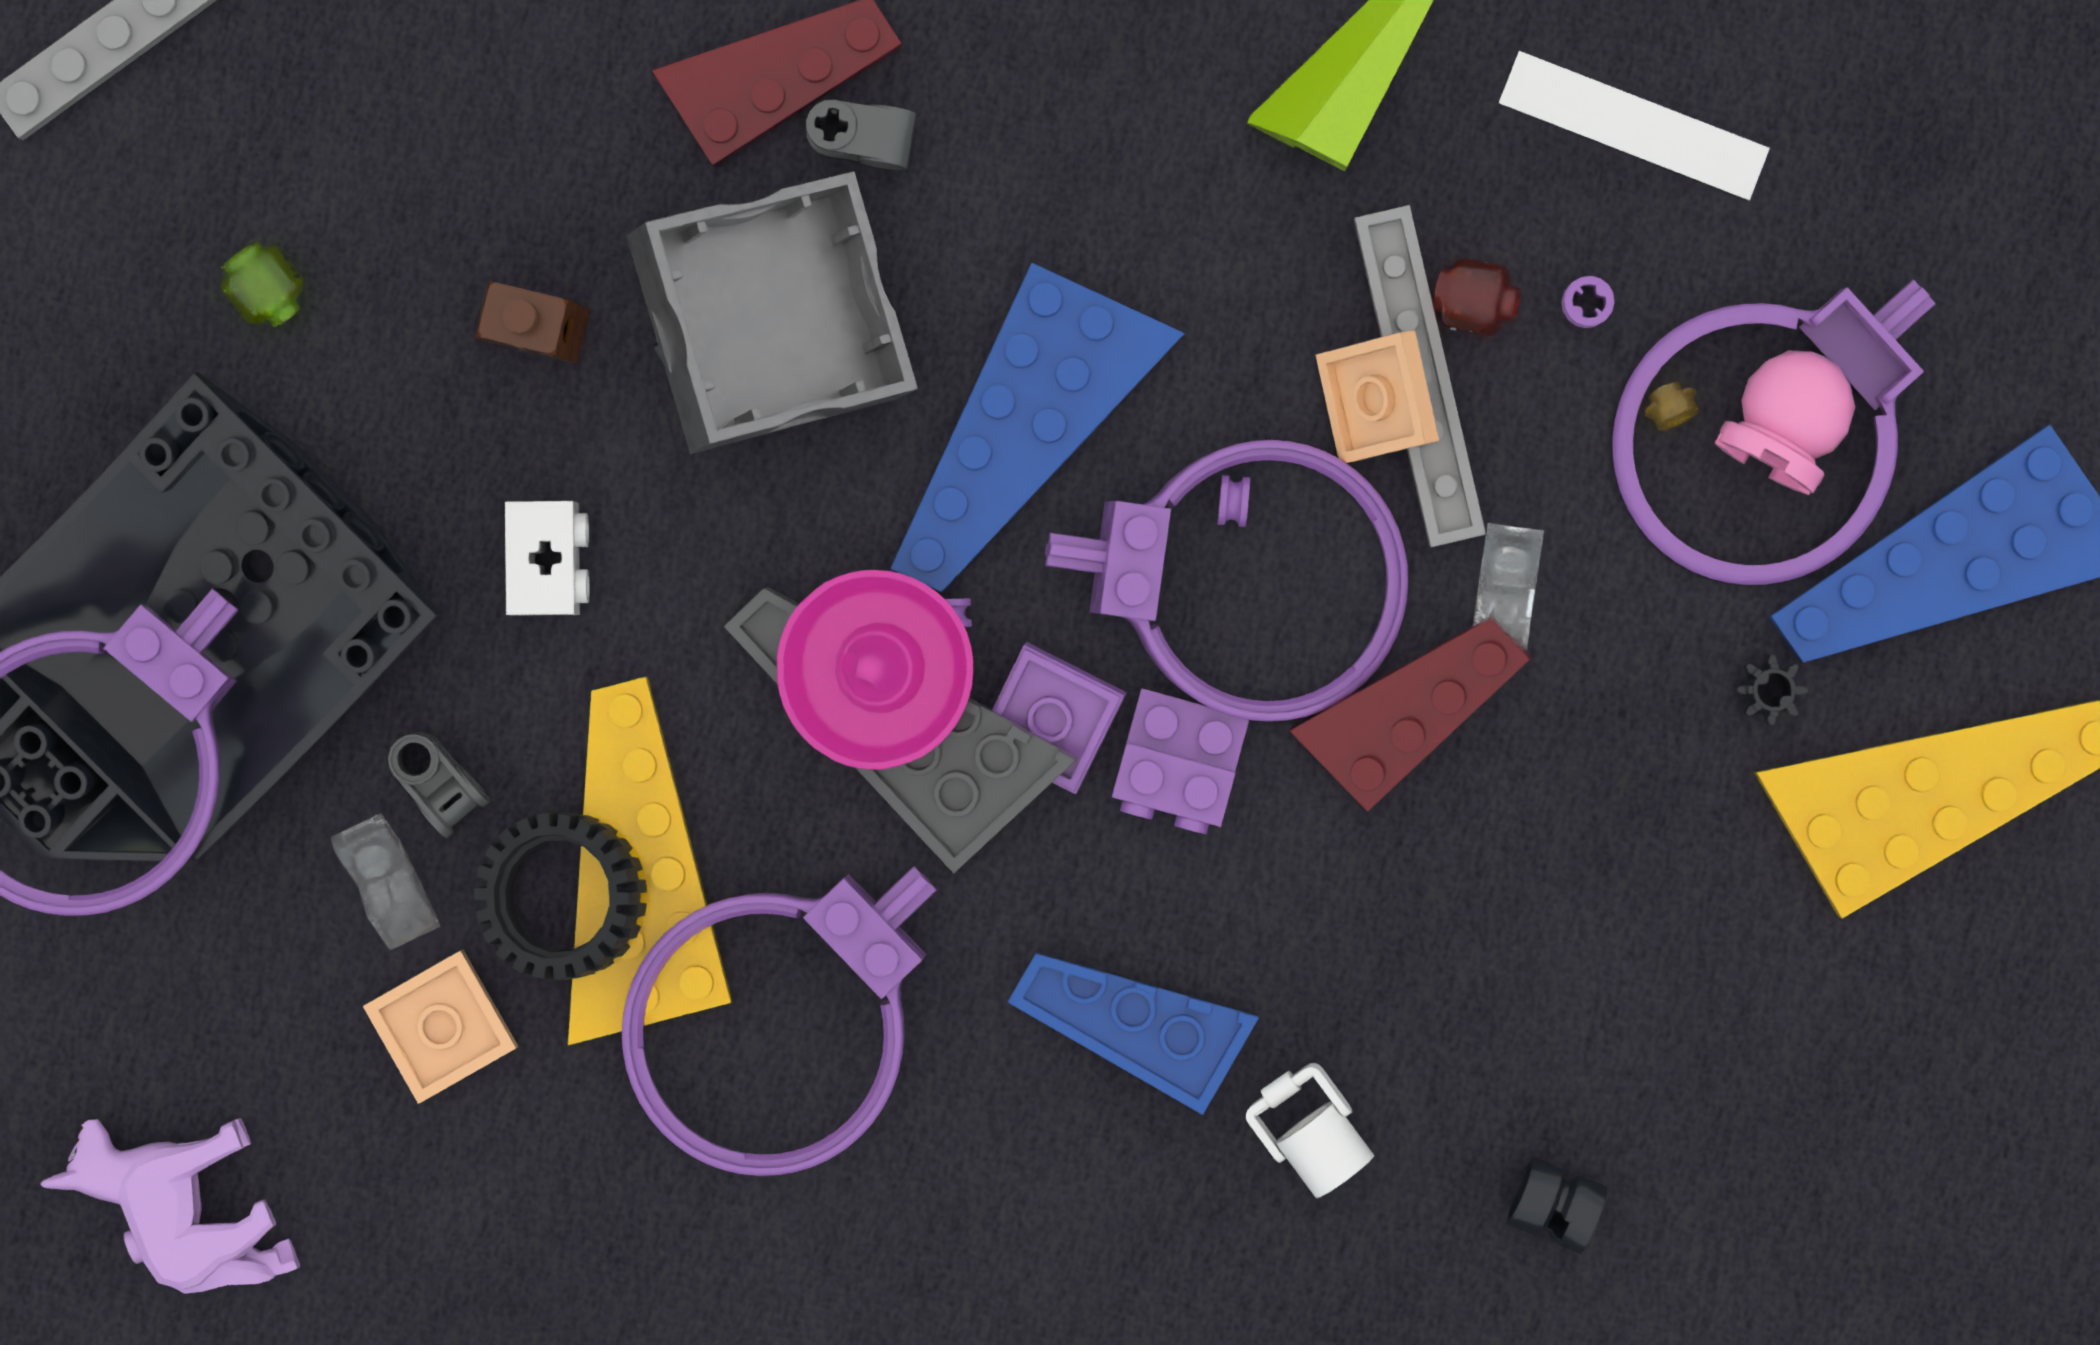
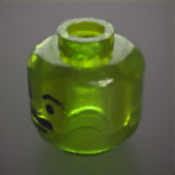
M258 241L252 242L221 266L226 274L220 282V289L246 323L257 325L268 320L273 327H276L293 316L301 308L295 299L303 291L305 281L277 245L269 244L262 247Z

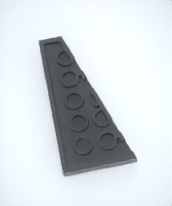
M765 587L724 627L777 683V652L779 642L788 619L799 603L770 587ZM969 698L961 718L951 733L937 747L923 757L887 769H856L942 862L955 873L1075 762L1078 757Z

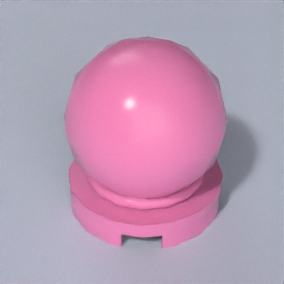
M1789 350L1766 361L1748 379L1741 400L1744 421L1739 422V424L1725 421L1715 444L1742 464H1745L1749 455L1773 468L1768 477L1769 479L1792 490L1809 495L1810 492L1814 493L1824 477V472L1816 466L1815 459L1833 452L1848 434L1855 404L1851 385L1838 365L1827 357L1814 352Z

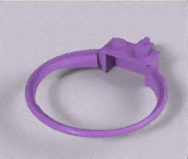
M1911 280L1874 315L1871 314L1848 287L1840 289L1822 307L1814 311L1765 303L1739 304L1708 311L1689 319L1660 339L1634 369L1624 388L1614 420L1612 437L1613 462L1620 493L1627 509L1646 537L1661 552L1692 572L1710 579L1743 585H1765L1802 577L1820 569L1849 549L1873 521L1891 484L1898 452L1895 401L1897 396L1924 372L1896 340L1936 305L1929 297L1930 295L1915 280ZM1800 321L1803 324L1799 328L1825 357L1840 367L1849 383L1874 410L1878 407L1881 409L1883 415L1874 417L1876 455L1870 483L1861 503L1848 522L1824 544L1806 554L1780 563L1766 565L1733 564L1706 556L1676 538L1661 523L1646 501L1638 481L1633 456L1634 427L1639 406L1652 379L1661 367L1675 353L1695 339L1718 329L1741 324H1769L1797 329V323Z
M1250 441L1234 444L1212 452L1183 468L1152 499L1144 504L1121 501L1105 502L1100 539L1050 532L1045 549V566L1095 573L1089 613L1117 616L1129 621L1155 665L1178 688L1198 702L1216 711L1248 720L1285 721L1302 718L1321 712L1353 694L1374 674L1388 655L1398 635L1407 603L1408 565L1405 548L1394 517L1380 494L1358 471L1341 459L1326 451L1292 441ZM1263 460L1300 464L1328 476L1341 485L1355 498L1371 520L1383 550L1386 566V593L1382 614L1375 633L1361 656L1340 677L1328 685L1300 697L1277 701L1240 698L1208 685L1195 676L1176 657L1165 641L1159 626L1149 624V620L1156 621L1171 509L1169 508L1175 507L1192 488L1210 475L1237 464Z
M214 589L210 590L177 630L152 609L140 605L116 632L61 631L26 639L0 652L1 679L9 672L36 659L64 653L86 652L105 654L106 650L188 720L193 722L196 718L201 728L192 731L199 759V785L194 810L181 838L159 864L131 883L103 893L90 895H62L41 891L15 880L0 870V896L20 906L48 914L80 916L105 913L130 905L159 889L186 864L197 849L212 818L221 781V757L219 742L213 724L212 710L237 682L203 653L238 611L237 608Z
M913 866L877 902L850 874L843 878L827 895L817 899L779 893L745 894L720 900L698 909L664 933L643 959L633 978L626 998L622 1022V1048L631 1086L640 1105L660 1132L681 1150L705 1164L729 1172L755 1176L782 1175L814 1167L833 1158L860 1138L884 1108L899 1073L905 1038L900 986L903 978L926 956V953L900 926L937 891L930 883V880ZM802 911L807 914L803 918L881 999L885 995L888 998L886 1001H881L880 1005L884 1029L883 1053L880 1067L867 1097L858 1110L840 1128L824 1139L807 1147L779 1154H751L730 1150L708 1141L688 1128L675 1116L659 1094L651 1078L644 1050L643 1027L647 1001L660 971L669 958L687 940L703 929L720 921L748 914H776L800 918Z

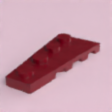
M858 0L652 70V72L711 164L715 167L901 48L902 44L875 1Z
M1492 615L1429 650L1428 653L1386 674L1378 681L1356 693H1352L1319 714L1293 726L1290 732L1368 812L1530 660L1531 655Z

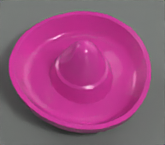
M862 570L847 573L825 582L796 607L788 619L779 642L777 652V683L784 709L790 721L813 748L846 766L870 770L887 769L923 757L937 747L954 729L965 710L972 688L973 655L968 634L961 619L951 605L935 590L912 577L896 572Z

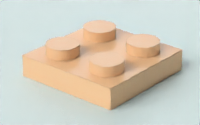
M1415 330L1399 332L1316 355L1339 459L1345 463H1350L1439 441Z
M464 950L455 953L363 1006L418 1104L519 1047Z

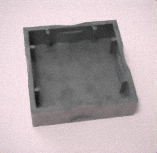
M855 172L784 188L764 199L750 203L735 205L719 204L645 222L626 235L690 454L889 402L918 389L896 312L891 306L881 283L877 263V247Z

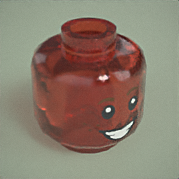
M1461 258L1455 261L1451 269H1442L1434 295V311L1441 313L1444 324L1451 330L1488 337L1499 332L1504 320L1512 322L1515 320L1521 291L1520 288L1512 287L1511 274L1506 266L1471 258Z

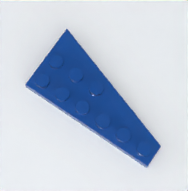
M1031 263L890 569L912 577L942 593L1185 333Z
M2047 425L1768 617L1799 662L1804 663L2099 578L2100 496L2051 425Z

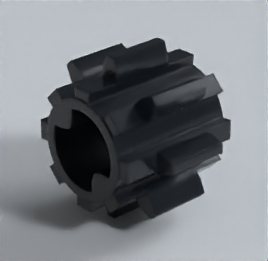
M1767 655L1762 670L1757 669L1751 664L1743 666L1749 679L1746 686L1739 685L1734 687V692L1746 694L1749 700L1743 711L1745 716H1750L1757 711L1763 710L1762 715H1764L1766 725H1774L1780 710L1790 716L1796 717L1798 715L1796 705L1792 701L1795 694H1805L1808 692V688L1795 686L1792 678L1799 668L1797 664H1791L1785 669L1780 670L1775 655ZM1769 674L1777 676L1781 680L1784 689L1782 696L1773 697L1772 706L1764 704L1758 696V685L1768 683Z

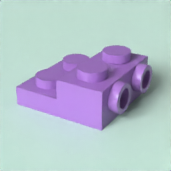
M1141 688L1112 793V798L1122 800L1120 811L1151 820L1153 819L1155 809L1175 814L1177 816L1174 826L1206 835L1209 824L1221 827L1249 720L1227 715L1208 706Z

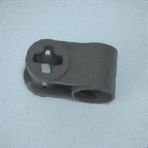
M824 100L817 103L808 114L806 120L807 139L810 146L818 154L826 157L857 161L864 165L882 169L907 170L916 113L885 105H863L839 100ZM828 116L839 117V127L847 129L846 133H837L835 141L824 140L823 130L816 128L817 124H826Z
M422 731L412 732L398 739L391 747L388 755L391 772L412 796L427 820L445 838L450 837L454 833L453 826L477 806L485 808L490 803V799L476 780L454 760L433 735ZM416 742L428 749L431 762L426 772L414 773L405 767L402 754L404 748L409 743ZM460 792L462 797L445 810L443 806Z

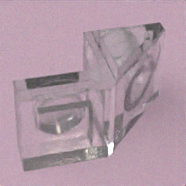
M1488 523L1473 626L1493 615L1527 651L1544 531Z
M382 813L331 837L336 855L359 888L367 918L389 950L440 927L438 918L403 845Z

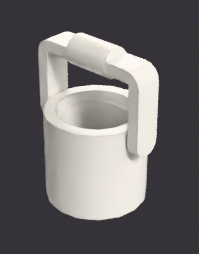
M1316 1063L1306 1065L1294 1075L1290 1071L1284 1073L1261 1090L1262 1097L1255 1101L1247 1110V1122L1278 1163L1288 1159L1316 1198L1322 1197L1344 1183L1374 1157L1371 1150L1346 1118V1116L1352 1113L1349 1103L1324 1069ZM1314 1077L1331 1101L1307 1115L1276 1140L1258 1115L1269 1107L1275 1108L1301 1090L1300 1085Z

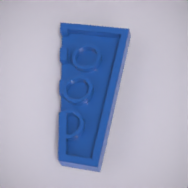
M1037 952L1008 1000V1003L1202 1115L1259 1019V1016Z

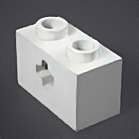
M574 501L505 502L506 615H580V603H589L588 569L579 570V547H588L589 519L587 513H579V503ZM546 543H551L552 551L562 555L561 563L552 565L551 575H546L545 566L535 563V555L545 552Z

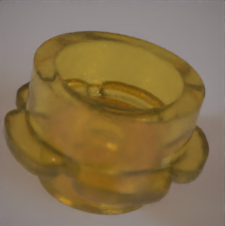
M1679 382L1664 385L1650 394L1649 400L1651 404L1645 409V416L1654 420L1659 431L1669 430L1682 425L1699 412L1693 399L1697 392L1691 387L1682 389Z

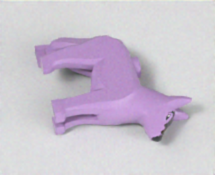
M86 1118L82 1122L77 1143L68 1158L66 1172L53 1175L51 1178L41 1182V1186L44 1188L76 1190L100 1200L120 1204L130 1227V1231L124 1233V1241L134 1263L144 1262L158 1283L171 1286L184 1294L203 1292L226 1285L259 1284L273 1279L275 1275L287 1273L300 1267L299 1260L289 1238L278 1242L272 1249L260 1251L253 1247L277 1224L265 1199L254 1203L250 1215L237 1223L199 1224L202 1205L198 1172L251 1144L241 1118L221 1126L219 1134L204 1140L178 1144L173 1142H155L125 1151H119L114 1147L109 1133L99 1119Z

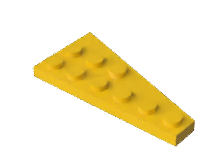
M648 677L591 691L583 815L597 818L600 823L609 824L618 831L616 834L618 838L626 839L633 847L629 853L631 857L639 858L643 870L637 872L639 880H646L647 893H641L640 902L646 903L647 906L645 916L638 917L636 924L642 926L637 938L629 939L627 944L630 948L623 956L614 958V964L604 970L596 971L592 975L572 979L568 1045L621 1032L626 998L633 978L643 959L663 934L677 922L694 911L707 906ZM582 846L574 949L589 942L603 926L609 908L608 879L600 862ZM713 925L692 936L666 962L649 995L644 1015V1025L732 1002Z
M2100 700L1754 773L1839 918H1844L2100 768Z

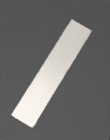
M1521 51L1518 52L1499 101L1502 105L1747 200L1751 198L1770 149Z

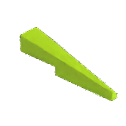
M1369 0L1251 114L1247 124L1293 148L1296 146L1345 171L1433 0Z

